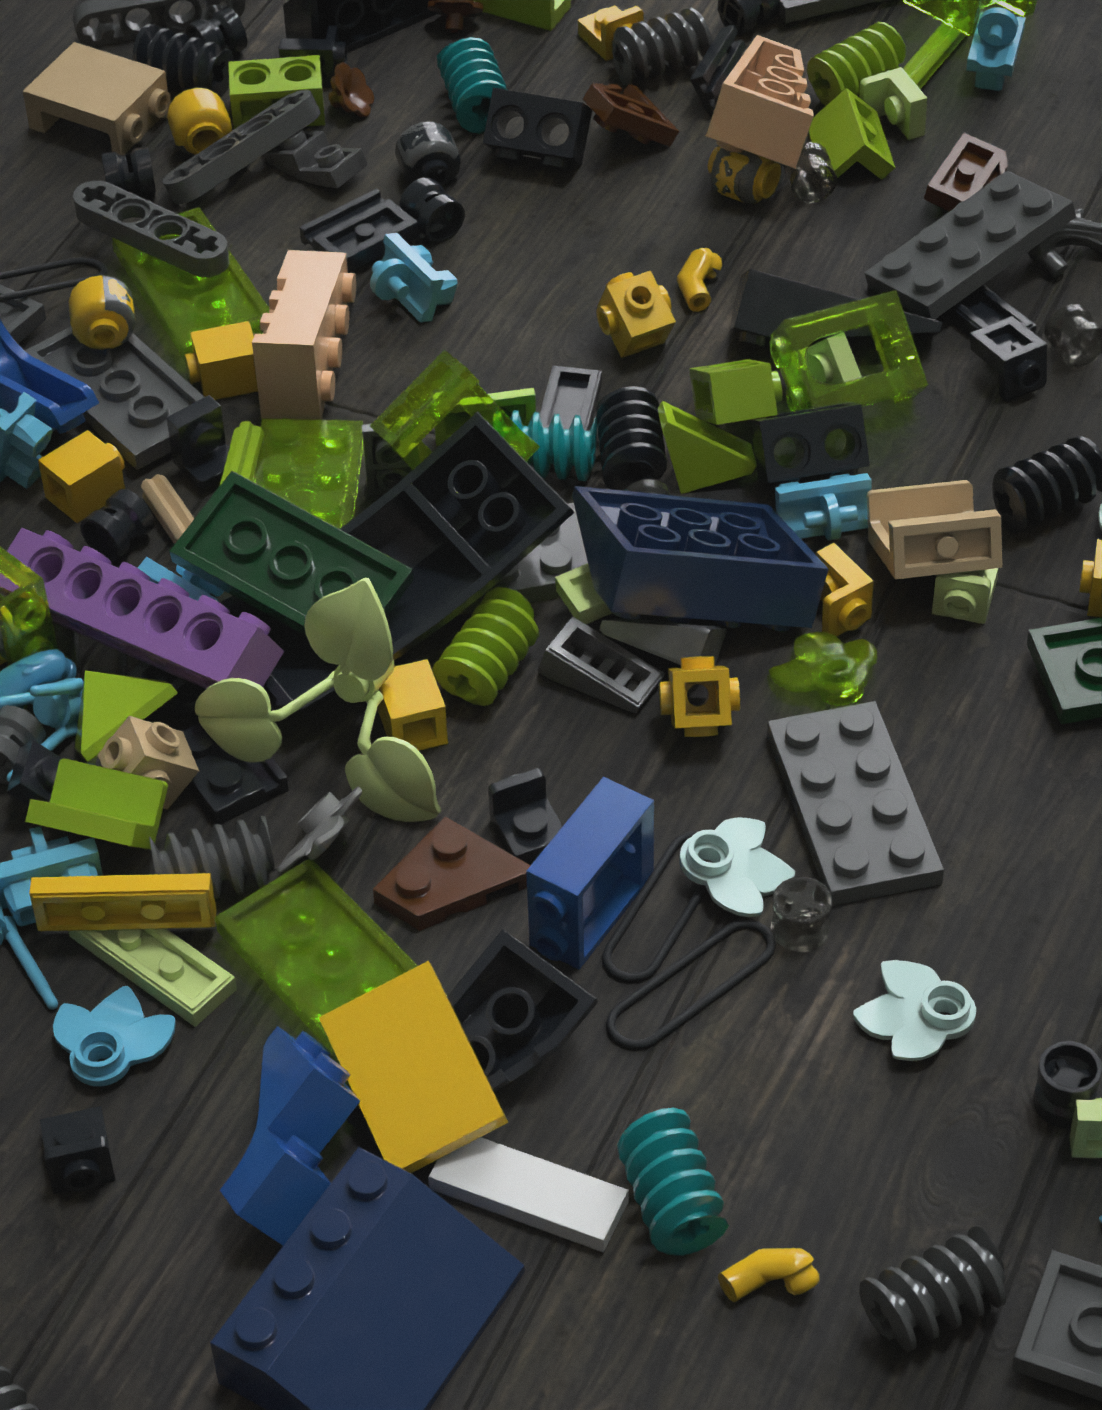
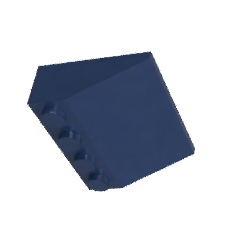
M574 486L572 498L593 587L610 611L616 616L635 620L640 619L642 614L655 615L682 624L690 623L692 619H705L731 628L740 627L742 623H754L781 632L789 631L791 627H813L828 567L769 505Z
M358 1147L211 1340L210 1345L218 1383L266 1410H429L525 1273V1265L413 1174Z

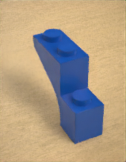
M0 319V408L6 410L9 414L12 413L17 407L18 397L25 392L37 400L34 417L51 427L52 432L57 430L58 434H61L84 423L86 419L83 413L99 404L93 390L80 380L25 352L12 338Z
M277 1026L263 1048L258 1120L253 1138L243 1158L221 1187L220 1192L239 1217L284 1246L331 1184L318 1167V1164L323 1159L320 1153L356 1108L360 1100L345 1084L350 1077L349 1072L329 1057L331 1052L304 1031L295 1039Z

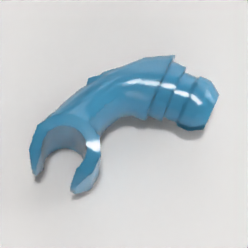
M58 649L37 652L0 671V697L30 692V688L35 685L55 683L66 678H76L77 667L72 660L66 658Z

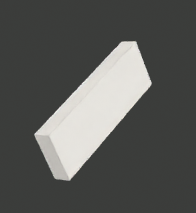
M482 1137L438 1159L428 1177L431 1190L601 1252L605 1251L628 1204V1190Z

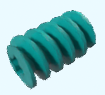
M469 37L445 46L437 55V66L461 127L469 132L481 134L485 132L493 88L505 90L507 88L489 43L480 38Z
M498 409L492 410L490 425L530 466L533 463L535 471L542 478L547 477L553 464L557 478L560 480L567 479L573 466L579 481L586 482L594 467L596 456V417L590 430L584 431L580 415H575L569 429H564L560 414L554 413L549 427L545 428L542 425L539 412H534L528 426H523L519 411L513 410L508 424H502Z
M678 1108L659 1109L644 1115L633 1122L622 1133L617 1144L619 1159L625 1166L627 1180L633 1186V1196L641 1207V1217L649 1228L651 1243L658 1251L668 1255H687L700 1251L716 1242L729 1227L727 1220L718 1216L723 1210L724 1201L717 1192L713 1191L715 1189V1179L709 1171L705 1170L707 1160L705 1155L700 1150H697L699 1140L697 1135L692 1130H689L691 1121L689 1115L684 1110Z

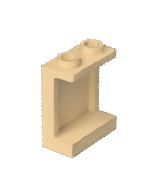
M73 42L23 90L30 129L45 133L58 119L63 118L108 133L112 152L115 151L119 155H124L135 143L142 139L143 135L160 118L166 115L171 102L164 70Z
M968 480L876 489L867 492L868 541L894 579L1002 568L1001 515L996 509L974 512L973 486Z

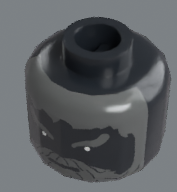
M420 122L410 126L398 138L395 155L403 176L409 184L426 177L435 180L441 186H445L455 180L460 172L461 157L451 133L443 125L436 122Z

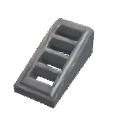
M575 617L569 620L546 648L538 669L540 674L554 682L635 714L665 675L664 672ZM593 662L600 666L597 669H595L589 664ZM611 670L620 673L615 680L607 676ZM630 678L640 681V684L634 691L625 687Z
M625 618L602 620L599 629L603 635L680 665L681 658L696 656H714V664H716L727 631L726 628L714 625L682 624Z

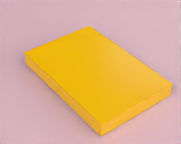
M429 961L319 1017L340 1065L350 1074V1077L347 1079L353 1093L360 1100L359 1106L385 1161L409 1173H413L509 1123Z

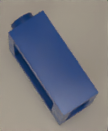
M603 777L527 869L529 945L536 948L544 957L554 961L560 960L580 970L635 900L654 871L653 799Z

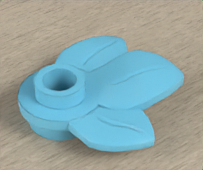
M123 986L106 997L91 1012L77 1005L62 1004L54 1019L53 1032L56 1042L70 1054V1065L74 1076L82 1083L90 1086H106L124 1077L131 1065L153 1060L164 1052L172 1041L176 1024L175 1017L172 1015H153L144 1018L136 995L130 987ZM99 1059H106L104 1061L95 1062Z

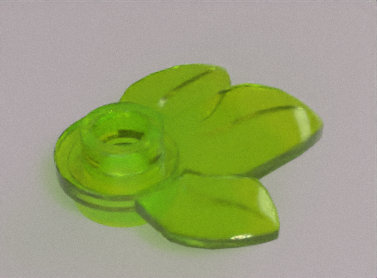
M808 632L795 640V659L774 666L768 671L771 680L791 692L817 691L822 701L827 704L836 706L848 705L856 702L863 696L864 687L868 683L867 671L877 663V649L866 639L854 640L843 645L835 635L830 633Z

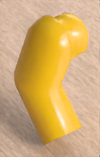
M699 248L692 251L677 276V283L689 309L695 312L706 309L711 303V297L703 282L704 279H713L717 276L713 268L717 270L722 269L721 257L717 253H713L709 248Z
M762 1248L718 1274L719 1284L732 1302L740 1300L769 1281L783 1278L785 1287L790 1294L800 1295L815 1287L820 1278L818 1271L811 1264L814 1258L802 1248Z

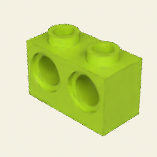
M320 55L228 62L234 129L283 97L300 90L311 91L320 110L318 118L306 127L325 125Z
M745 359L689 368L697 418L719 425L777 415L776 402L782 401V385L778 372L771 370V363Z

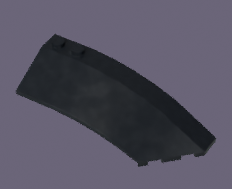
M476 412L397 485L357 517L341 527L340 530L413 569L414 581L386 617L393 643V660H396L446 625L491 589L575 512L509 443ZM233 595L220 602L230 611V615L239 618L242 612H247L265 622L271 628L268 636L284 651L263 686L270 699L271 711L284 707L325 680L339 666L322 660L312 649L306 636ZM143 661L128 674V676L163 680L175 688L178 693L156 710L160 714L195 713V703L198 697L206 690ZM334 687L330 688L329 690H327L326 692H324L323 694H321L320 696H318L317 698H315L299 710H304L336 694Z

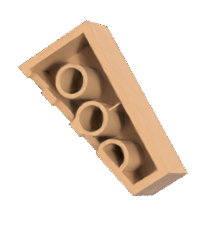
M757 35L723 82L706 136L717 140L716 144L725 150L736 153L745 150L796 169L814 117L813 110L808 109L811 102L810 95L804 94L807 88V81L805 78H802L804 67L800 50Z
M288 250L277 277V290H272L269 298V313H263L260 320V331H263V334H255L252 341L262 419L321 421L325 401H333L335 373L332 369L340 368L342 362V339L339 337L340 335H347L349 329V306L346 304L347 302L354 303L356 296L355 273H348L346 253Z

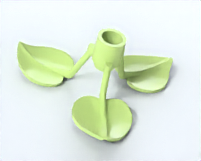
M369 578L361 579L347 588L322 597L307 612L304 626L312 649L322 660L339 665L325 680L278 710L271 711L269 696L261 685L241 678H229L214 683L198 697L195 703V714L198 715L199 723L224 751L246 762H262L270 759L282 743V734L275 722L287 718L334 687L338 696L347 702L366 701L367 703L357 742L362 753L353 756L345 766L346 777L352 791L357 786L362 789V795L359 797V800L366 807L384 817L404 822L434 819L442 811L437 801L432 771L417 748L409 742L396 737H381L375 740L373 744L370 742V734L377 707L384 699L383 694L378 689L392 674L394 660L393 643L388 621Z

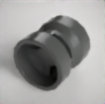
M6 705L0 709V784L9 785L6 777L14 768L19 748L31 740H35L39 744L46 740V732L42 724L32 714L16 706Z

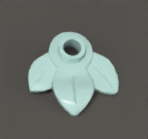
M730 818L723 821L715 830L699 831L684 842L679 854V865L683 873L690 880L705 885L715 904L739 916H760L763 912L762 896L779 892L795 876V870L788 864L760 847L765 835V822L756 819Z
M891 960L881 963V975L888 994L865 1003L853 1012L854 1021L867 1034L881 1040H892L891 1052L894 1059L917 1061L938 1053L946 1039L959 1038L969 1032L975 1022L976 1006L963 986L952 981H941L932 968L920 963ZM940 1012H946V1013H949V1014H951V1015H943V1014H939V1013H940Z

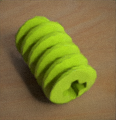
M877 22L867 29L856 33L854 36L843 40L841 43L835 44L828 48V50L820 52L814 58L811 57L807 63L808 79L816 96L825 106L846 88L858 96L860 95V82L862 79L899 68V64L906 57V46L899 33L892 26L885 22Z
M496 587L489 590L482 602L477 605L471 617L466 620L461 631L455 635L450 646L446 647L432 668L435 680L450 694L461 697L474 705L486 706L492 704L498 695V690L503 689L508 681V676L512 675L517 669L518 661L525 658L529 647L533 646L539 637V629L533 619L534 610L529 601L520 592L510 588Z

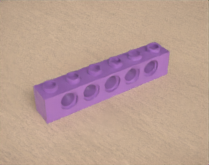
M21 528L0 561V593L15 606L204 689H207L216 682L229 678L247 679L263 687L284 653L268 636L271 628L259 618L247 612H242L239 618L230 615V611L224 605L206 595H201L198 601L189 598L190 595L186 590L165 578H161L158 584L151 582L147 574L129 563L122 562L119 568L111 565L112 562L106 556L88 546H83L79 552L73 549L74 546L69 541L49 530H46L43 536Z

